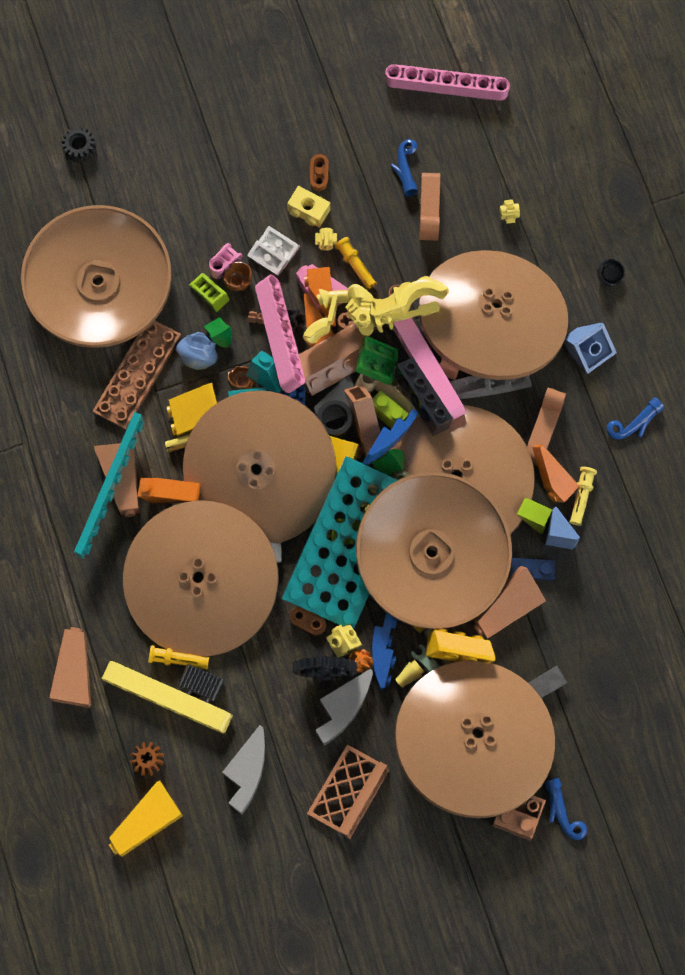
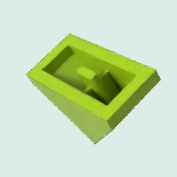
M524 498L516 515L538 533L543 534L549 522L552 509Z

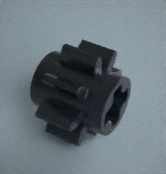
M299 309L287 310L292 331L300 332V327L305 326V316L300 313Z

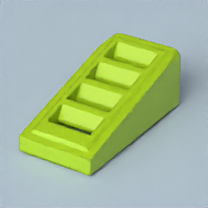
M203 272L189 284L216 312L230 300L227 293ZM204 281H206V283L199 289L198 287H199Z

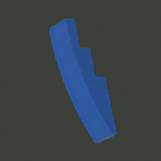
M412 409L406 421L398 418L391 431L384 427L362 464L368 465L392 449L406 434L419 412Z

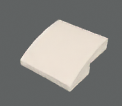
M268 226L247 256L276 275H279L300 246Z

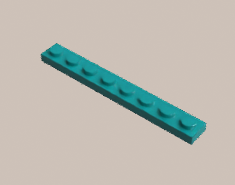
M134 412L74 550L75 555L79 558L84 559L85 554L88 555L91 551V540L99 532L100 526L98 524L106 516L108 501L111 502L114 497L115 491L113 489L116 484L120 483L122 468L127 466L130 459L128 454L131 449L135 448L137 439H135L137 433H141L144 427L142 415Z

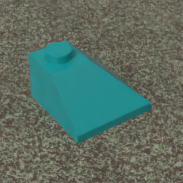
M260 351L251 361L246 376L261 386L266 387L271 392L281 393L283 389L279 383L273 356Z

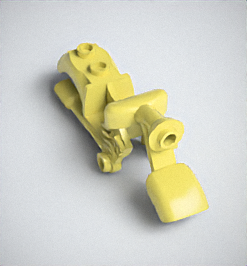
M424 276L419 278L418 281L412 283L405 282L398 288L394 287V293L385 299L373 298L365 288L358 284L351 285L348 290L328 292L319 289L320 294L317 295L320 306L324 305L325 309H327L331 305L328 318H322L311 324L305 331L303 338L306 342L314 344L321 337L328 334L331 325L334 323L338 303H348L345 306L349 312L348 317L359 328L361 335L369 336L373 333V328L375 327L382 333V326L384 324H388L390 330H392L393 322L410 319L419 315L424 317L439 312L440 306L436 301L421 305L418 309L410 312L408 310L412 303L422 296L429 295L439 299L446 298L449 294V288L440 281Z

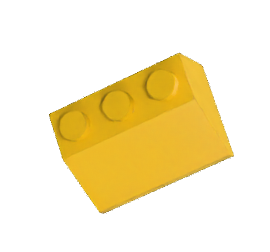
M442 628L428 633L426 657L452 662L483 661L489 664L495 661L491 642L484 640L482 636L474 635L468 637L463 632H454L452 634L447 633V630Z

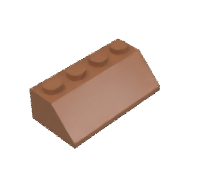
M355 323L299 354L305 377L303 385L305 391L311 396L356 372L358 354L364 335H361Z

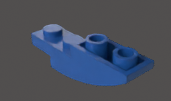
M386 613L383 628L375 626L373 635V669L380 691H384L385 686L389 687L392 676L388 675L390 667L394 668L396 656H393L394 650L387 649V647H391L393 636L390 635L391 628L395 629L397 619Z

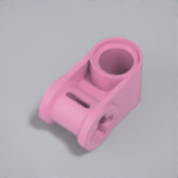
M229 243L225 244L209 262L210 275L215 279H222L225 270H228L233 262H240L243 255L232 249ZM215 266H221V267H222V268L219 269V270L214 269Z

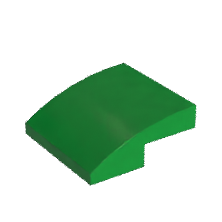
M365 335L358 354L356 372L390 385L393 382L394 366L398 363V349Z

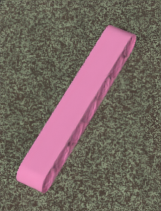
M395 64L389 65L385 71V83L392 88L504 100L508 96L510 87L509 81L503 77Z
M270 274L256 284L255 289L280 386L286 393H291L305 383V377L280 283L274 275Z
M413 319L393 322V330L408 356L415 359L453 417V420L464 415L466 411Z

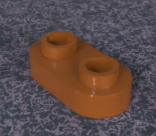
M322 154L314 155L310 160V185L317 191L324 190L328 185V159ZM317 164H322L323 166H322V167H317L316 165H317Z
M295 607L291 610L289 615L290 622L295 627L313 636H320L325 632L326 621L321 616L301 607ZM301 613L303 617L301 619H297L295 617L296 614ZM313 623H320V627L314 628Z

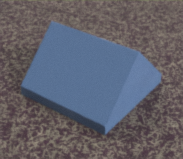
M555 507L549 519L545 545L573 549L576 547L580 537L558 508Z

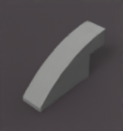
M371 669L320 699L321 705L331 721L316 729V734L323 746L340 735L361 709L372 681L373 671Z
M259 725L222 772L224 776L240 787L230 800L229 805L241 815L252 801L263 772L265 735L261 725Z

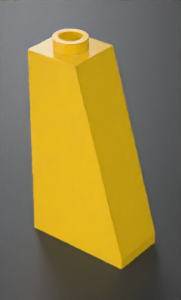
M160 780L155 783L109 837L112 842L109 846L115 855L119 853L123 857L183 816Z

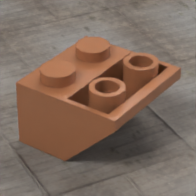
M532 796L520 807L496 816L492 826L530 841L534 835L546 800Z

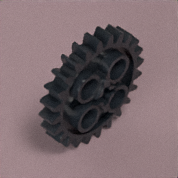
M329 656L298 659V661L293 662V674L299 675V677L318 678L321 680L338 679V677L345 678V676L351 677V675L357 674V662L351 661V659L332 658Z

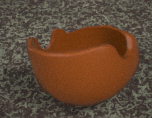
M233 262L231 267L225 270L224 284L227 288L239 292L250 286L252 270L248 264Z
M236 366L232 371H228V384L232 390L254 388L256 382L246 376L248 367Z

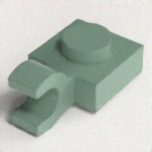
M419 645L420 650H422L421 655H416L413 651L411 652L412 657L420 663L427 673L440 667L433 658L430 660L426 657V649L423 645Z

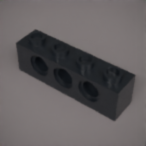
M412 357L397 364L394 377L416 411L419 412L420 417L431 434L435 436L449 429L453 417L415 359Z

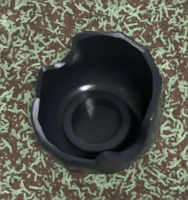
M606 259L600 263L597 269V277L603 285L614 287L623 281L625 268L616 259Z

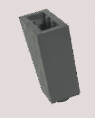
M350 375L346 376L314 407V414L316 416L319 408L329 400H339L348 405L344 390L354 387ZM331 408L325 412L323 421L327 427L346 421V416L342 410Z

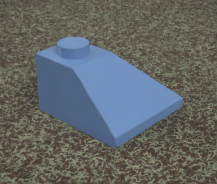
M603 323L578 327L567 334L564 340L568 352L586 374L617 353Z

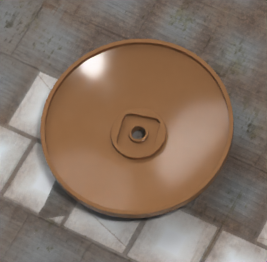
M105 205L76 208L57 216L47 223L30 243L21 269L23 295L36 321L47 332L64 342L93 348L120 344L132 339L148 328L164 308L170 293L172 280L169 255L164 242L155 229L132 212ZM96 278L103 279L101 285H95L93 281Z
M471 251L450 258L439 265L429 276L431 279L445 284L449 288V294L444 299L429 295L420 297L419 306L433 301L438 302L440 306L439 312L424 317L419 315L421 328L432 348L445 361L457 369L485 379H517L539 371L549 364L560 351L568 329L567 306L553 280L531 262L500 251ZM498 303L501 307L495 308L492 304Z
M271 391L238 393L211 407L193 428L188 438L183 459L184 481L201 484L198 501H214L241 511L261 528L270 543H281L290 540L316 522L335 481L337 472L336 456L331 438L318 417L299 401ZM254 464H259L262 468L261 473L258 475L252 472Z
M463 405L466 413L452 420L449 429L435 436L431 434L422 418L417 417L402 439L392 448L399 449L404 453L403 471H406L409 475L425 472L452 474L455 471L461 472L462 478L477 485L496 503L505 518L511 535L522 522V519L516 514L524 498L532 500L534 491L533 463L527 446L520 435L499 416L473 406ZM394 472L393 474H391V475H389V476L392 477V478H394V475L396 474V472ZM434 547L427 548V550L436 552Z
M418 473L394 482L384 489L369 505L363 515L357 533V566L368 593L389 615L401 622L419 628H450L477 617L499 596L511 567V536L499 507L477 485L448 473ZM428 547L436 549L435 557L427 555L426 550Z
M214 501L184 502L165 509L154 516L134 538L127 553L123 571V589L126 603L140 629L151 640L165 649L171 648L173 652L201 657L229 652L252 638L264 625L273 609L279 583L276 556L265 533L251 518L241 511ZM197 572H201L204 576L203 581L200 583H196L193 580V576Z
M460 661L431 671L410 690L397 717L395 745L403 772L412 786L427 801L446 812L458 816L489 818L508 813L520 807L538 791L545 781L553 762L555 734L546 705L538 693L523 678L496 664H487L483 661ZM474 729L481 730L483 737H474L472 731Z

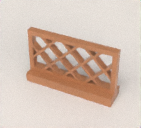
M347 745L307 814L350 839L390 769L386 764L378 762ZM349 751L356 754L358 762L347 765L345 758ZM370 762L375 765L372 772L363 773L361 764ZM359 765L361 775L350 778L348 768ZM345 769L348 779L337 782L336 773ZM363 779V788L354 792L352 781ZM349 783L351 793L340 796L338 785ZM336 787L338 796L327 799L325 794L327 789ZM352 796L354 804L352 807L344 809L341 799ZM339 800L341 810L330 813L328 803ZM325 804L328 814L318 816L314 813L317 806ZM342 813L344 821L338 827L333 824L331 816Z

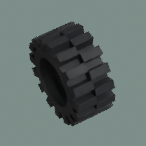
M78 126V130H76L75 127H72L73 131L68 129L67 134L64 133V139L61 141L64 154L69 160L72 158L73 162H76L77 159L79 163L82 162V159H85L86 162L88 161V156L92 158V153L96 151L94 136L91 131L88 132L87 128L82 130V127ZM84 140L86 142L84 148L76 150L72 147L74 141Z

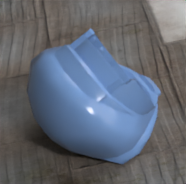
M196 332L187 335L177 345L176 351L181 361L190 368L196 370L207 369L215 364L218 359L215 350L216 343L211 342L204 333Z

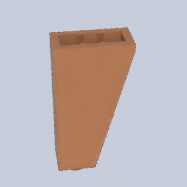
M363 385L346 389L344 392L353 414V422L363 456L366 458L380 434L372 397Z
M121 443L94 446L105 477ZM135 449L130 450L128 454L130 456L129 462L126 467L123 466L121 471V481L113 489L115 491L114 499L119 512L125 517H133L140 513L139 497H137L138 484Z
M520 566L506 581L496 600L484 612L473 618L476 624L474 629L479 636L491 637L546 601L526 567Z
M71 627L70 630H64L49 698L53 702L91 708L87 637L82 632V629Z

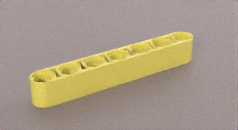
M113 661L109 662L101 678L111 685L222 734H225L233 717L232 714Z

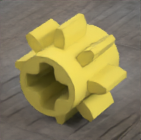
M505 200L504 204L499 207L501 220L505 219L506 224L515 223V219L520 217L519 204H514L513 200Z
M322 228L319 230V233H315V245H319L321 250H331L333 245L337 243V233H333L331 228Z

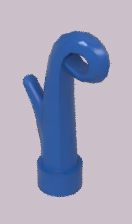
M411 139L403 141L398 148L399 168L391 164V168L397 173L402 182L404 195L408 197L418 193L417 184L414 182L405 154L414 153L417 149V143Z
M654 397L625 429H623L619 421L609 422L606 428L608 435L614 439H623L639 429L638 437H642L651 419L664 409V405L659 399ZM613 426L618 427V433L613 431Z
M560 778L544 782L550 799L549 822L553 823L556 815L562 830L569 838L574 840L584 838L587 834V827L583 822L576 821L569 825ZM579 826L581 827V833L575 834L573 829Z

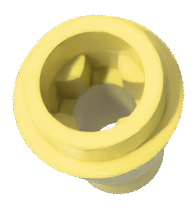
M415 660L411 663L409 661L395 680L403 688L422 677L421 674L425 671Z

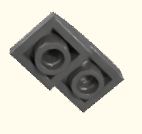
M555 666L528 683L543 698L568 682L559 667Z

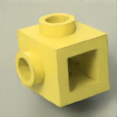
M339 625L332 629V634L327 637L331 648L338 658L351 654L362 645L351 625L345 627Z

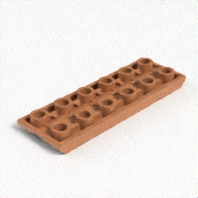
M155 320L148 328L138 334L92 412L127 429L134 412L137 413L179 342L181 334Z

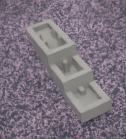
M473 375L451 381V385L459 399L488 396L532 387L529 375L509 380L485 379Z

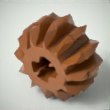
M142 742L143 749L140 750L138 746H135V750L138 753H131V757L136 759L130 763L131 765H137L134 771L138 772L141 770L142 776H145L147 770L149 775L153 776L152 769L159 772L160 769L157 764L164 765V762L159 760L164 757V754L158 753L161 749L159 746L153 749V742L149 743L148 748L145 742ZM149 755L152 760L147 761L146 764L143 760V757H147Z

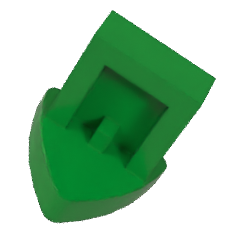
M220 317L204 326L214 343L221 347L229 348L232 340V330Z
M391 449L372 464L377 471L389 476L396 471L403 470L405 462L404 453L399 449Z

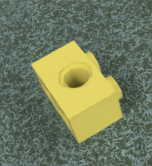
M298 186L288 201L287 208L292 216L300 217L307 224L320 228L330 211V202ZM310 206L312 209L305 210L304 207Z

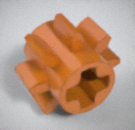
M357 649L348 658L351 661L357 662V673L363 674L372 667L373 660L369 657L370 652L367 650Z

